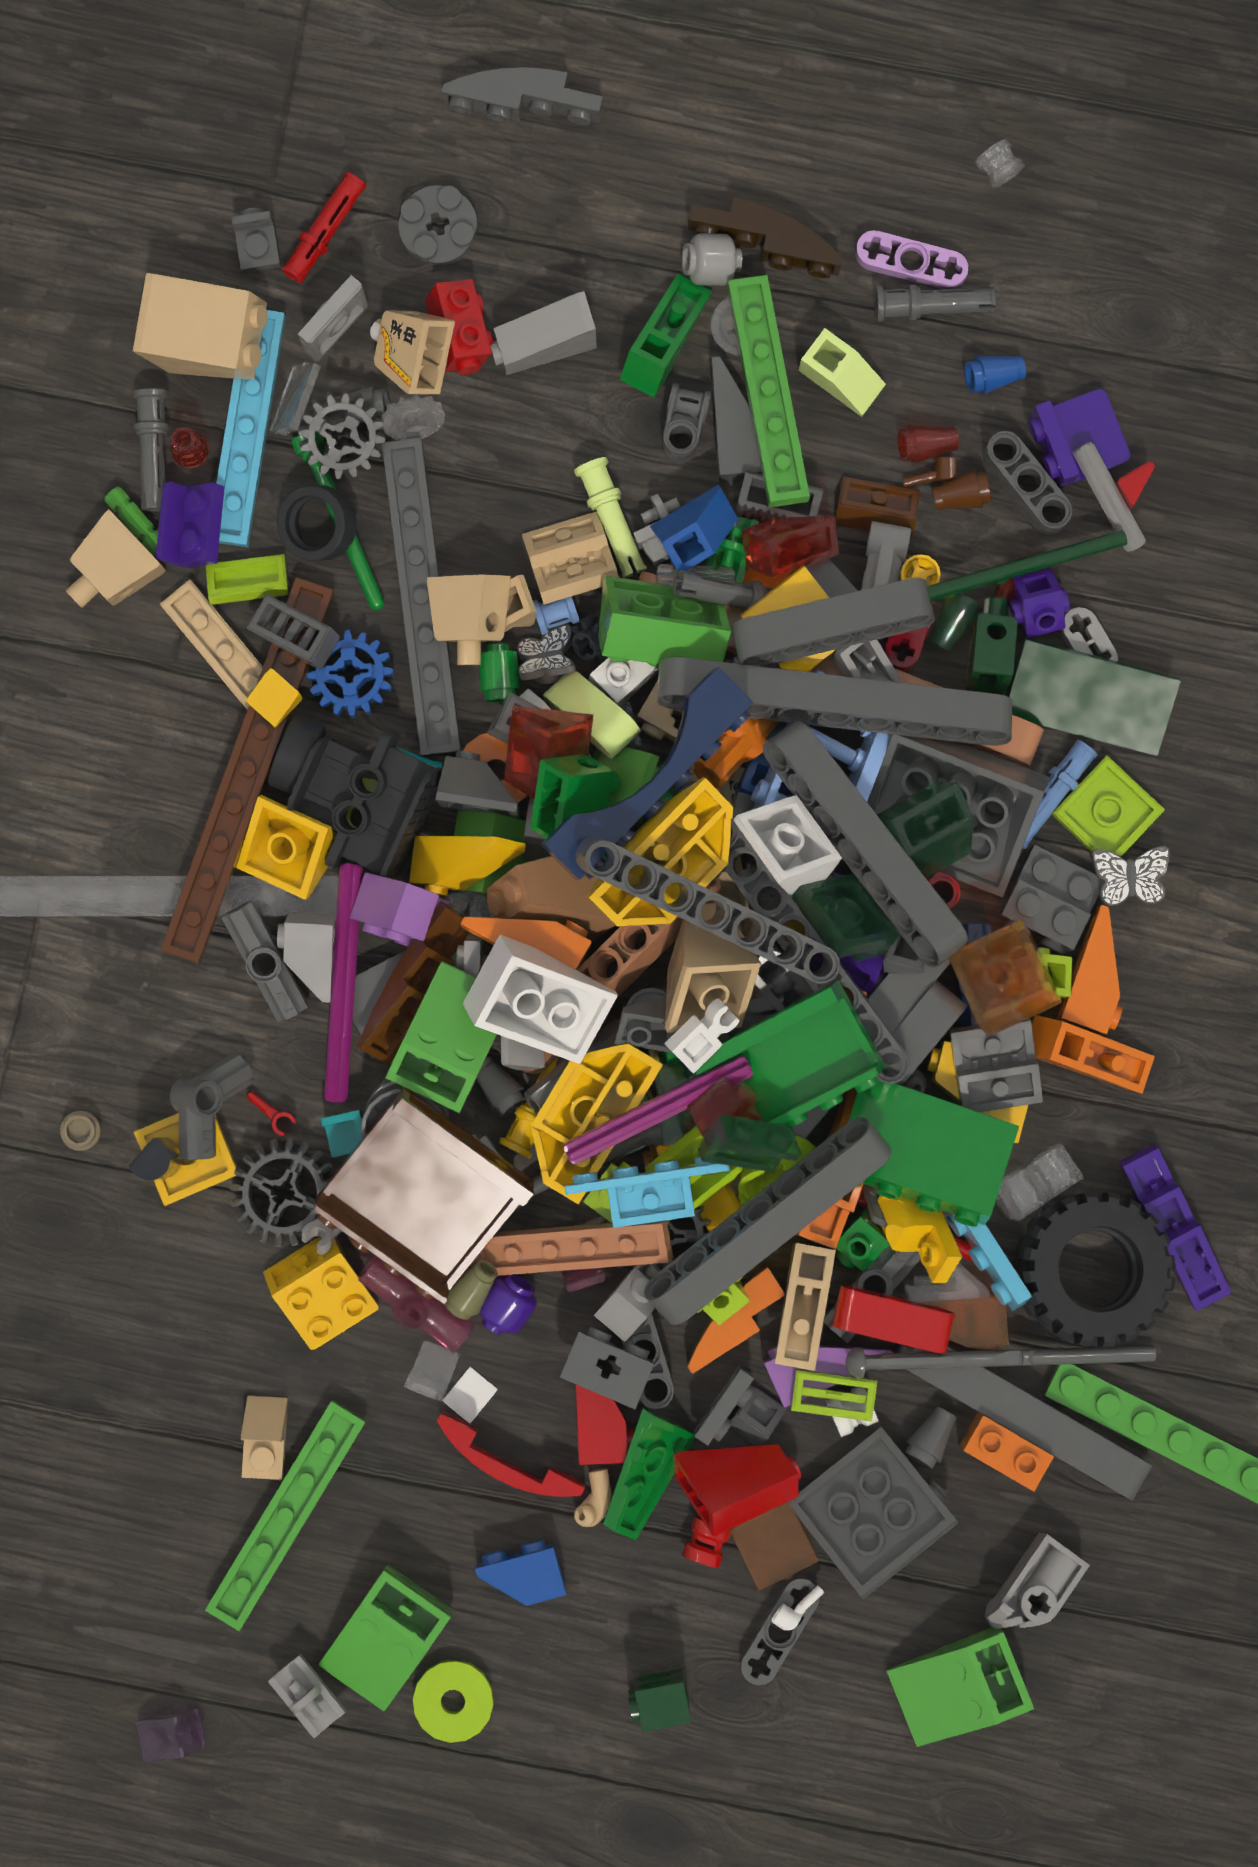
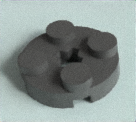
M434 185L422 188L412 194L401 206L398 222L401 241L407 252L415 259L418 258L420 261L427 262L431 266L444 267L462 260L470 251L478 231L477 217L471 202L454 186ZM435 217L449 222L444 227L445 233L442 235H437L435 230L428 231L427 226L432 224V219Z

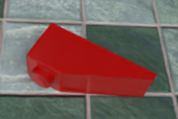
M576 1385L579 1465L624 1463L635 1428L626 1427V1417L616 1401Z

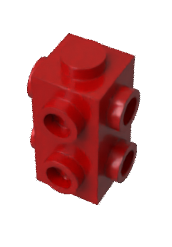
M473 279L436 283L425 298L428 314L455 321L444 373L457 371L459 375L473 374L481 369V366L492 354L490 345L493 344V339L490 331L485 329L482 317V297L479 293H476Z

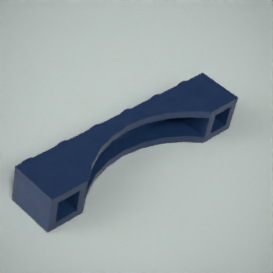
M719 667L712 669L684 698L682 720L676 741L665 762L654 776L633 795L611 807L591 813L569 815L541 846L575 880H580L584 875L590 880L593 876L580 869L576 862L575 854L579 844L586 838L595 836L623 847L636 833L631 827L642 816L649 820L664 805L660 797L670 787L677 791L693 775L689 768L699 757L704 762L708 760L722 745L718 738L728 728L735 732L750 717L751 714L746 709L753 701ZM598 847L592 852L590 862L593 868H599L605 863V860L602 858L606 854L604 847Z

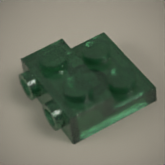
M854 873L800 885L792 895L804 915L823 938L826 946L835 951L839 958L852 955L855 961L859 962L883 956L900 936L897 929Z

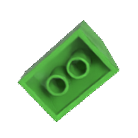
M612 576L604 577L598 634L602 656H607L617 662H627L629 660L647 662L649 665L659 668L661 660L670 657L723 662L731 634L725 605L691 597L677 596L673 592V586Z

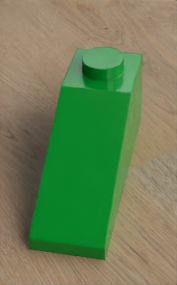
M677 274L631 347L619 380L655 398L711 297L712 291L702 285H695L690 279Z

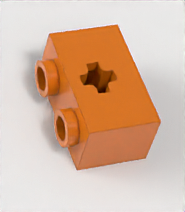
M977 1412L959 1444V1447L964 1452L1033 1492L1036 1490L1054 1458L1049 1452L980 1412Z

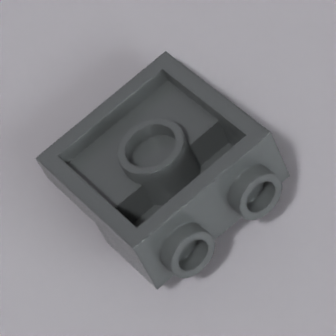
M1033 845L998 917L1006 920L1005 928L1018 935L1026 937L1027 933L1030 932L1042 938L1040 945L1055 953L1062 954L1064 949L1069 952L1073 951L1091 916L1090 912L1099 896L1104 881L1099 879L1096 874L1037 845Z

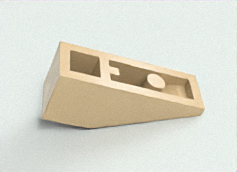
M799 1243L793 1244L774 1364L815 1371L836 1250Z

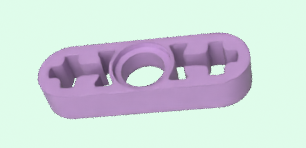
M873 230L864 233L859 238L856 246L855 256L857 262L863 268L934 288L957 289L964 283L968 274L967 260L959 252ZM872 242H877L881 252L890 254L892 246L898 247L894 256L893 265H889L887 263L890 256L877 254L876 259L868 258V251L863 249V247H870ZM907 251H916L921 255L923 265L914 271L905 269L900 261L902 254ZM930 256L936 257L934 266L943 268L946 267L948 262L955 263V270L960 272V274H954L951 280L944 278L945 271L933 268L931 276L925 273L930 263Z

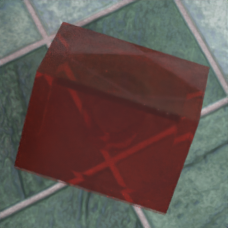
M512 706L504 781L534 799L540 760L579 754L589 755L594 714Z

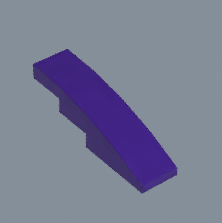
M1152 1144L1120 1161L1119 1164L1138 1203L1141 1204L1142 1211L1144 1213H1152L1159 1221L1156 1225L1158 1230L1167 1233L1171 1242L1166 1245L1168 1255L1175 1256L1176 1267L1171 1268L1195 1311L1231 1294L1232 1292L1201 1226L1195 1221L1180 1187L1174 1182L1159 1148Z

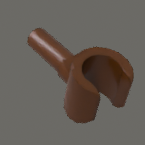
M952 457L937 458L936 471H927L903 478L904 487L934 481L946 483L957 477V460Z

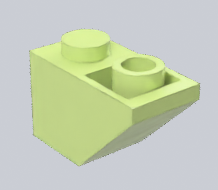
M824 328L802 357L799 371L861 417L886 385L856 350L826 328Z

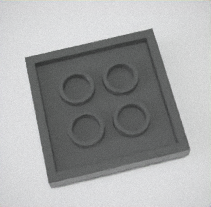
M882 1427L798 1493L799 1497L787 1502L863 1600L958 1524L956 1518Z

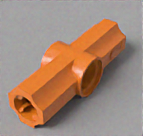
M748 718L735 732L728 728L718 738L722 743L720 748L705 762L699 757L694 762L695 768L693 772L699 780L704 777L715 788H721L742 763L753 760L763 752V744L767 741L766 737L780 721Z

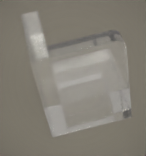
M425 1340L422 1343L404 1387L442 1402L461 1354Z

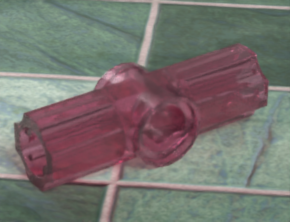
M376 1255L370 1259L358 1276V1281L392 1306L391 1313L399 1324L410 1329L421 1328L452 1353L460 1348L474 1328L470 1320L454 1316L446 1308L445 1304L436 1298L430 1300L421 1295L414 1287L415 1283L404 1275L396 1276L389 1272L383 1266L382 1259Z

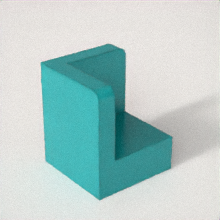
M364 1110L320 1119L322 1127L325 1126L332 1158L350 1154L362 1140L361 1126Z

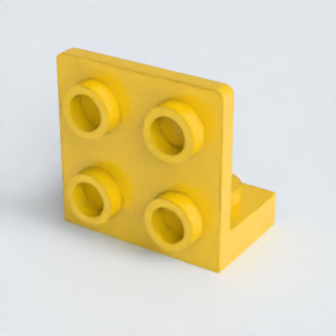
M318 1237L263 1271L271 1296L311 1350L317 1349L379 1308L371 1293L347 1261L337 1237L333 1239L331 1249L323 1255L317 1253V1243L323 1239Z

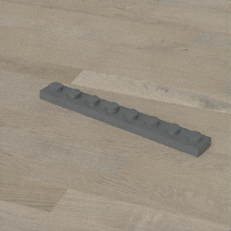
M414 438L383 442L382 450L420 753L422 757L456 753V751H461L448 644L447 641H437L434 637L427 587V577H439L422 439Z

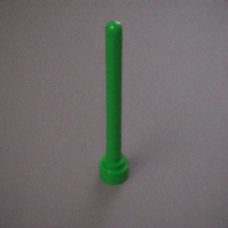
M315 431L316 445L323 451L324 438L319 432ZM299 435L291 440V444L297 457H302L303 462L307 463L306 458L311 450L301 451L299 443L307 439V437ZM319 461L309 465L317 485H327L336 489L329 470L324 475L320 473ZM326 503V506L335 524V515L330 505ZM355 533L353 543L346 552L370 608L378 611L384 607V599Z

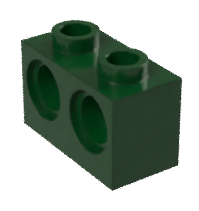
M682 1668L635 1677V1689L628 1690V1700L632 1721L641 1722L643 1733L691 1723L690 1707Z

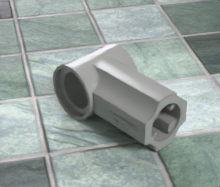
M876 521L871 522L865 556H868L861 590L899 580L901 564L905 562L911 528Z

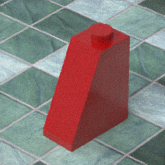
M778 1444L681 1451L673 1455L675 1479L713 1537L799 1497L798 1479L801 1478L799 1466L792 1456L786 1457Z

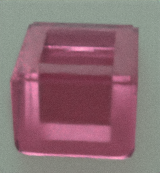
M603 1268L562 1271L566 1289L570 1293L598 1284L606 1279Z

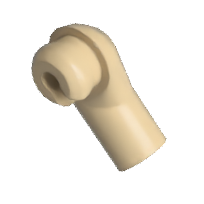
M608 1468L588 1472L592 1492L574 1512L575 1521L582 1527H593L599 1524L607 1514L612 1500Z

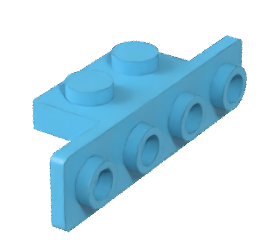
M719 1154L696 1157V1165L679 1167L678 1160L655 1163V1171L638 1173V1167L633 1166L614 1169V1177L598 1179L597 1172L572 1176L573 1183L565 1185V1192L567 1195L608 1189L613 1228L695 1216L689 1176L729 1171V1161H720Z

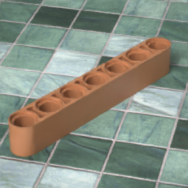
M716 876L705 888L720 894L721 882L718 876ZM710 900L705 904H713L714 900ZM676 917L671 924L620 926L577 971L615 991L618 998L677 939L682 918ZM646 932L645 944L641 948L635 949L636 938ZM617 961L618 968L616 973L607 978L608 966L612 962ZM545 1052V1066L542 1069L521 1071L533 1075L539 1074L546 1070L559 1056Z

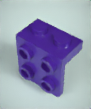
M1102 389L1091 391L1054 406L1051 400L1036 405L1030 414V420H1028L1030 432L1035 442H1040L1045 454L1043 457L1045 470L1052 479L1054 478L1059 488L1086 479L1073 455V451L1085 443L1092 442L1095 445L1108 470L1126 464L1130 459V451L1107 393Z

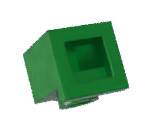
M868 1205L842 1231L836 1247L838 1250L837 1257L842 1264L851 1269L857 1266L863 1272L890 1246L882 1227L871 1221Z

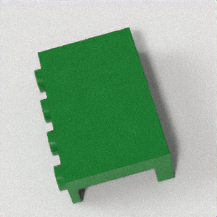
M837 980L721 1041L723 1045L695 1073L696 1075L705 1073L739 1055L745 1056L752 1068L753 1075L716 1094L737 1132V1137L733 1139L737 1147L746 1142H749L751 1147H755L773 1136L772 1129L782 1124L785 1125L786 1129H790L808 1119L807 1111L817 1106L820 1107L821 1111H825L844 1100L841 1095L842 1093L852 1088H855L857 1093H860L879 1082L877 1075L886 1066L841 983Z
M879 1080L877 1084L860 1093L856 1092L848 1122L858 1117L867 1118L888 1142L892 1150L888 1161L862 1183L877 1188L876 1192L883 1197L899 1200L901 1196L915 1201V1206L923 1211L938 1213L941 1210L955 1215L954 1220L971 1227H977L978 1223L985 1225L991 1217L1019 1126L895 1083L887 1084Z

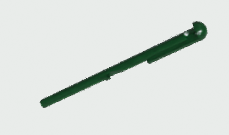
M1120 530L927 586L930 600H937L991 583L995 585L1002 584L1013 577L1127 545V537L1124 530Z

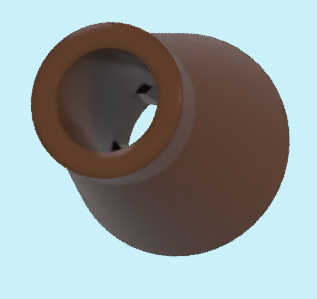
M974 469L940 486L932 487L937 511L942 509L984 508L983 504L992 502L986 471L976 473Z

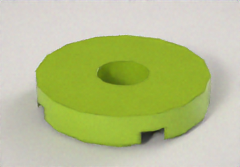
M444 1660L428 1668L418 1680L413 1696L414 1714L422 1729L433 1738L449 1743L466 1741L479 1734L489 1721L494 1704L492 1686L485 1673L474 1664L463 1660ZM449 1690L459 1691L465 1698V1705L458 1711H449L442 1703V1696Z

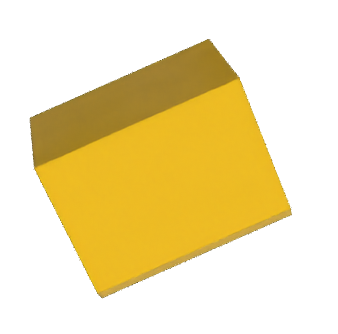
M260 795L254 807L236 868L306 900L310 897L328 868L325 865V860L334 842L332 827L296 810L289 811L287 806Z

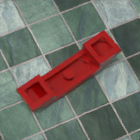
M444 1410L437 1420L444 1434L465 1458L486 1474L507 1485L527 1492L554 1497L581 1496L585 1489V1483L552 1466H549L542 1480L472 1444L478 1428Z

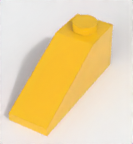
M415 836L409 883L424 886V890L447 897L448 890H466L524 853L526 844L500 837Z

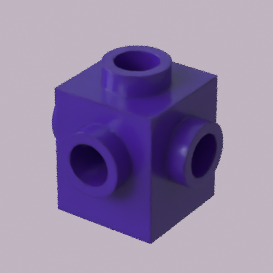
M1051 568L1012 578L1015 600L1009 601L1011 616L1018 620L1017 624L1021 623L1027 638L1046 635L1050 632L1066 628L1064 612L1070 611L1069 599L1065 588H1060Z

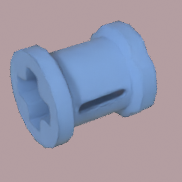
M572 596L548 604L539 603L538 600L533 601L537 611L536 620L542 635L548 634V629L569 622L573 624L580 622Z

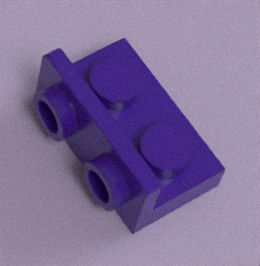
M165 482L163 484L156 547L157 560L183 568L217 564L225 486L214 482L188 487L174 482Z

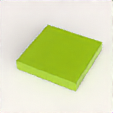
M1105 756L1051 815L1091 852L1096 849H1103L1121 857L1165 809L1113 760Z

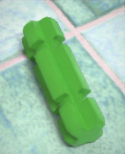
M118 486L112 489L105 496V502L115 513L118 512L117 516L139 541H143L141 544L155 556L158 530L154 531L155 526L134 502L130 503V497L121 487Z

